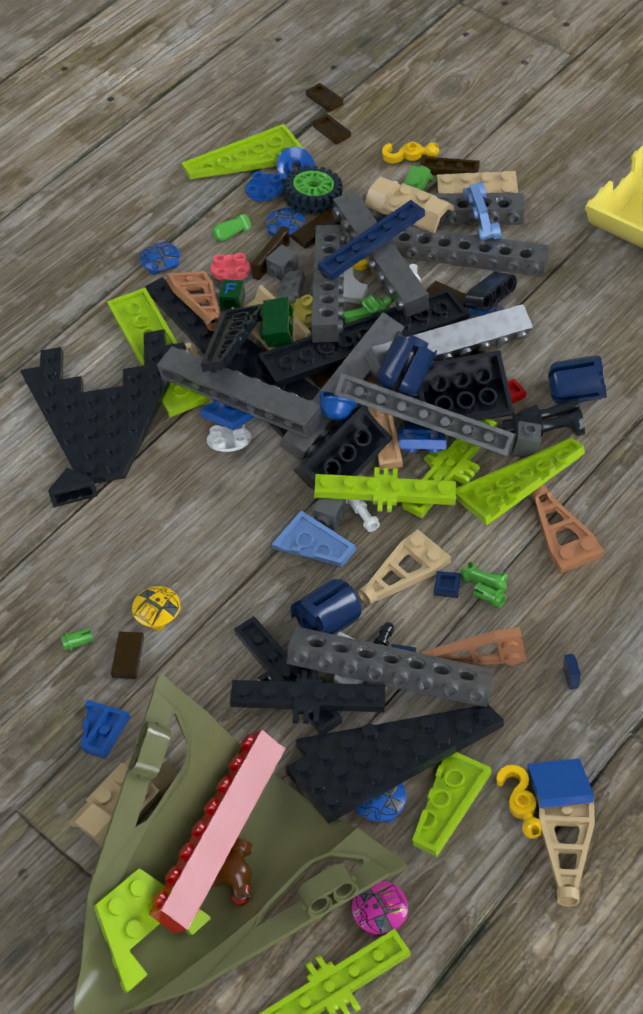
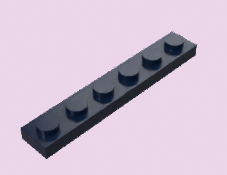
M412 200L408 201L319 262L318 270L329 279L334 280L425 216V209Z

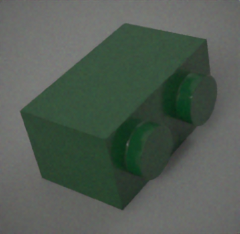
M282 297L263 300V309L260 310V317L263 322V327H260L261 339L265 340L268 348L283 346L293 342L294 309L289 298Z

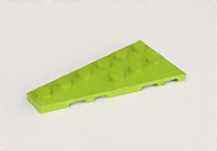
M571 437L456 488V500L487 526L584 455V445Z

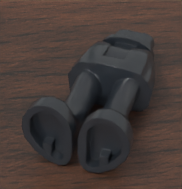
M571 398L564 403L539 410L537 405L518 412L516 415H512V419L503 420L504 430L514 434L518 422L522 421L540 424L541 437H543V433L563 427H570L576 436L585 435L583 414L577 398Z

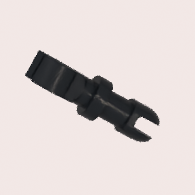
M390 622L383 624L379 630L380 635L375 638L374 643L389 646L388 639L394 632V625Z

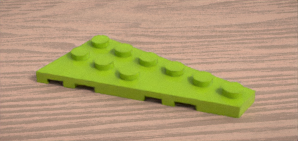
M285 124L192 158L181 164L182 169L191 180L277 166L279 155L285 149L290 147L303 148V146Z

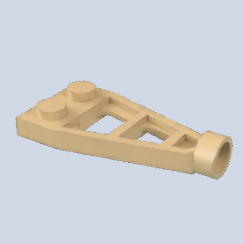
M417 529L399 543L370 581L358 590V595L363 603L370 606L375 601L382 600L437 574V571H441L451 563V556ZM410 555L422 567L407 573L399 566V563L405 556ZM389 571H392L401 580L389 586L382 578Z
M594 799L593 803L548 808L539 807L542 838L557 887V903L562 906L571 907L580 903L579 886L595 825ZM555 826L578 827L580 833L575 844L559 843L554 831ZM558 854H576V868L574 870L561 869Z

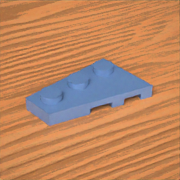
M302 510L271 544L273 549L343 567L357 550L354 544Z

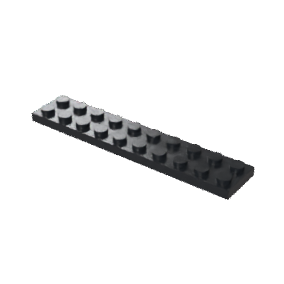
M448 288L429 295V309L406 318L402 311H398L396 307L344 324L343 333H339V342H313L312 336L259 353L258 361L273 384L281 387L340 366L382 313H385L404 326L402 333L404 337L465 321L469 318V313Z

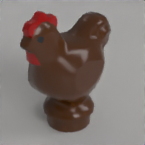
M237 838L211 886L216 887L224 884L232 887L233 896L231 901L235 902L237 906L245 905L247 899L251 898L249 884L252 878V870L246 863L245 858L252 854L251 848L253 844L241 838Z

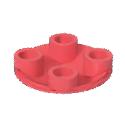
M236 253L235 255L217 254L213 257V262L210 266L212 276L219 281H223V279L243 280L251 271V265L243 253Z

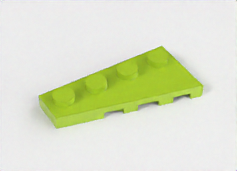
M458 752L442 760L441 766H438L433 788L430 789L426 808L422 811L412 839L415 847L436 857L439 855L492 774L491 767Z

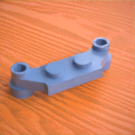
M479 182L464 188L465 200H468L469 205L473 206L474 219H478L481 226L478 229L480 241L502 238L499 223L490 224L487 207L483 199L486 198L484 183Z

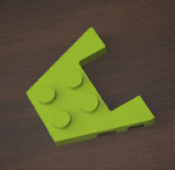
M140 868L93 906L105 941L108 942L115 969L117 968L121 979L122 990L125 993L129 992L148 975L132 955L130 949L160 924L148 914L153 907L151 902L154 896L165 886ZM199 909L186 933L189 936L193 935L211 919L210 916Z

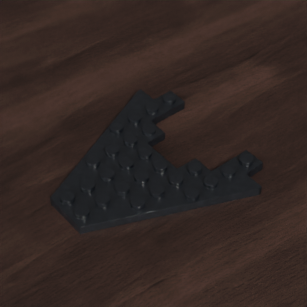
M164 329L144 333V365L123 369V386L83 392L84 381L81 376L63 379L64 352L61 347L41 350L40 367L21 370L26 384L74 471L93 478L94 483L126 478L171 382L162 379L157 364L172 346L187 350L185 342L167 345V335Z

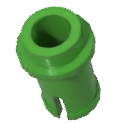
M481 582L475 587L479 591H473L474 597L491 603L493 608H501L506 600V594L503 593V590H495Z
M88 627L87 629L70 634L65 632V635L61 636L64 650L69 649L73 651L72 648L93 643L90 628Z

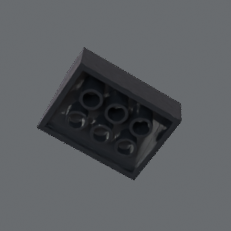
M500 350L432 362L418 392L415 394L417 400L477 421L515 414Z

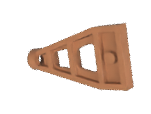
M206 271L168 273L166 281L172 291L203 319L210 331H215L220 319V312L213 282ZM193 290L202 291V290H204V293H205V294H194V295H191L188 291H193ZM199 303H209L210 306H201Z
M541 485L529 494L535 505L549 556L561 574L604 557L605 551L593 533L551 495L545 485ZM556 511L564 521L550 525L546 515ZM570 529L578 536V540L561 546L557 541L556 533Z
M520 627L496 630L422 651V654L472 665L506 663L507 665L514 666L521 662H527ZM489 644H495L498 647L496 654H478L476 652L477 648ZM466 650H470V654H471V655H452V654H456V653L463 652V651H466Z

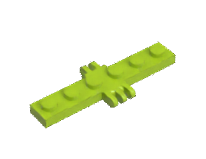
M491 419L480 421L497 427V422ZM457 438L447 450L441 449L440 452H429L424 457V461L429 464L431 470L422 480H455L464 485L469 483L470 479L475 476V473L480 470L479 465L470 460L481 447ZM402 503L404 510L420 518H423L434 505Z
M375 467L374 477L316 474L314 498L373 501V504H378L377 512H382L383 505H387V512H392V505H397V502L455 505L456 481L398 478V468H393L392 475H388L389 468L384 467L383 474H380L379 467Z
M393 929L336 966L331 961L325 963L323 958L318 955L315 957V961L320 967L317 970L311 961L305 963L310 973L306 976L309 983L259 1014H320L325 1010L328 1014H337L336 1011L338 1010L342 1014H350L346 1007L347 1004H350L352 1009L358 1012L361 1008L352 993L410 957V950L397 931Z

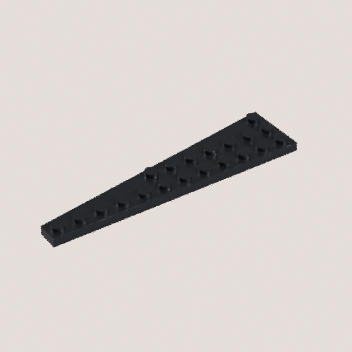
M161 277L146 285L145 288L151 298L205 355L214 331H210L203 319L172 291L166 279ZM246 338L225 368L233 371L237 370L243 375L257 378L268 385H274L258 361V354L265 352V350ZM305 379L278 387L288 393H295L306 400H313L320 391ZM269 423L282 438L288 431Z

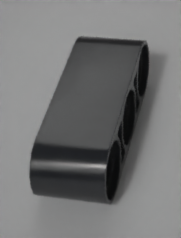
M493 272L467 292L465 297L467 308L489 311L513 293L517 285L516 276L508 273Z

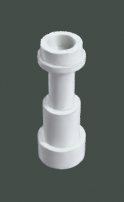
M346 499V503L350 504L355 513H359L364 520L363 527L368 532L375 531L379 527L378 518L371 516L364 500Z

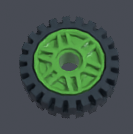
M305 166V169L299 167L298 171L292 170V173H289L285 178L284 199L287 201V205L291 206V209H297L299 213L305 211L307 215L310 212H313V215H317L318 212L323 214L325 211L333 208L334 198L342 196L343 184L338 174L332 173L330 169L325 171V167L318 169V166H313V168Z

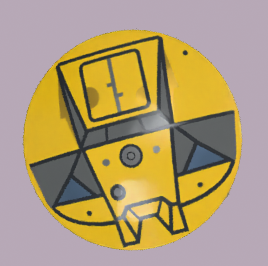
M162 586L145 589L137 595L132 604L134 618L140 624L152 627L154 630L164 629L166 624L173 621L181 610L178 595L173 590Z

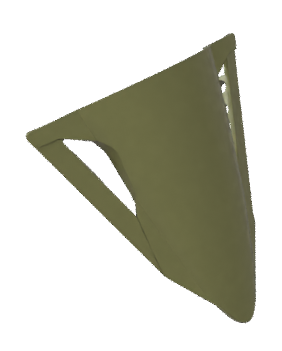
M160 675L155 680L142 726L87 890L81 968L75 992L74 1013L127 1014L203 988L206 984L386 878L393 877L404 871L407 864L403 858L386 849L359 828L349 825L340 819H336L328 824L305 796L275 773H272L238 838L253 844L251 848L252 854L245 858L246 863L252 870V878L249 884L251 898L247 899L245 905L237 906L235 902L231 901L233 896L232 887L224 884L211 887L199 908L208 914L211 919L193 935L189 936L186 931L174 934L162 924H159L130 949L132 955L148 975L129 992L125 993L122 990L121 979L117 968L115 969L108 942L105 941L93 906L139 868L163 885L166 884L165 877L168 871L173 866H176L180 859L178 854L181 848L193 836L191 834L192 828L199 820H202L205 814V805L216 795L218 782L227 775L230 770L228 767L230 761L239 754L242 748L240 743L206 710L178 689L165 675ZM174 714L187 743L185 761L148 820L136 826L150 780L154 779L160 771L171 736V730L167 729L171 715ZM328 858L363 863L351 872H348L344 865H334L307 880L298 891L301 901L262 923L266 911L317 864Z

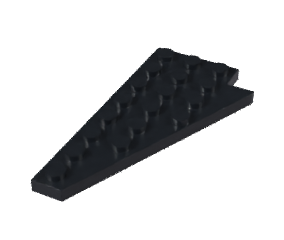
M487 705V708L474 706L376 725L366 724L359 728L299 738L295 740L296 747L304 757L286 766V773L329 824L504 726V719L489 705Z

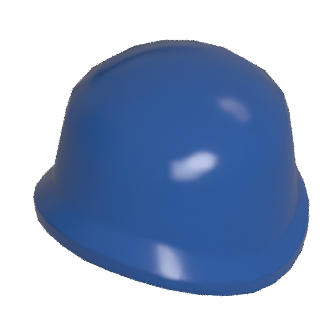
M320 392L321 413L329 419L345 420L358 407V404L351 399L339 397L331 392Z

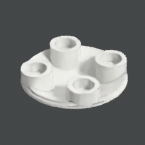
M245 424L234 431L220 425L212 426L207 437L208 446L222 452L242 449L251 441V434L245 429Z

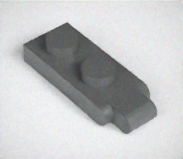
M290 271L283 276L278 298L288 297L291 304L295 303L296 299L301 298L306 279L304 271Z

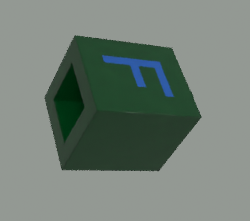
M223 279L219 293L221 312L223 310L243 307L245 299L244 281Z

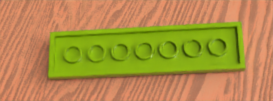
M146 288L107 301L110 312L141 366L144 365V333L164 329L167 335V345L178 343ZM171 383L162 400V405L168 416L172 417L208 403L210 400L206 396Z

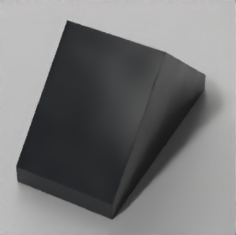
M69 468L63 471L48 490L53 508L98 496L93 478Z

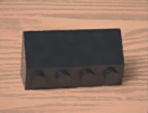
M362 405L353 410L347 419L342 420L293 471L309 488L315 491L316 474L357 476L393 438Z

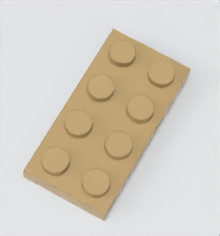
M516 171L437 175L438 193H464V188L479 182L484 183L486 193H518Z

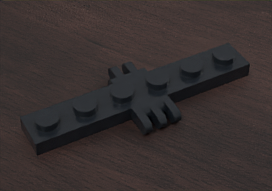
M255 616L234 628L235 635L267 671L255 681L296 682V677H302V669H308V677L310 676V670L312 669L287 664L288 654ZM320 710L319 724H313V715H309V722L320 735L328 733L343 723L342 717L337 711Z
M302 669V677H296V682L232 680L230 706L240 708L293 709V723L299 722V714L303 715V724H309V715H313V724H319L320 710L385 713L386 685L322 683V678H318V670L312 669V678H308V669Z

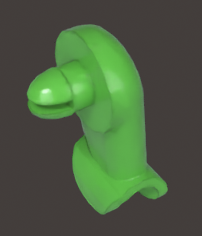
M242 214L236 216L235 219L216 224L213 227L212 234L217 241H226L238 232L250 229L251 223L248 216Z
M369 295L366 299L361 300L368 312L373 314L390 309L394 299L389 296L383 299L380 296L374 298L372 295Z
M471 561L468 563V569L464 567L461 569V577L465 582L473 581L477 584L481 582L495 590L501 589L503 592L507 589L506 580L508 575L505 572L490 574L476 569V564Z

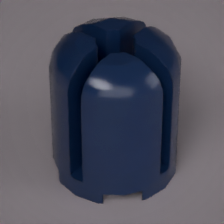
M398 331L378 370L377 379L384 388L391 390L410 352L413 353L395 391L410 397L418 392L437 354V349L434 352L427 348L428 342L411 334L409 338L398 336L400 333Z
M600 355L556 361L550 366L548 379L551 397L556 404L564 403L571 398H577L579 403L607 398Z
M332 579L293 603L290 608L291 618L296 616L301 628L333 635L338 634L358 621L362 610L359 595L353 587L342 579Z

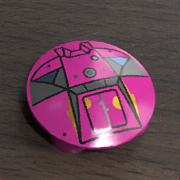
M381 881L353 899V917L356 923L363 930L367 931L370 936L377 937L387 934L393 929L397 930L407 919V899L402 890L390 882Z

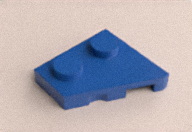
M87 700L85 704L87 718L83 723L84 735L82 736L81 748L84 753L106 759L131 717L126 711Z

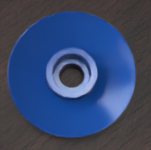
M290 147L279 155L277 171L285 181L287 175L292 173L291 166L294 165L297 168L302 167L303 169H305V166L313 168L315 162L311 154L305 149Z

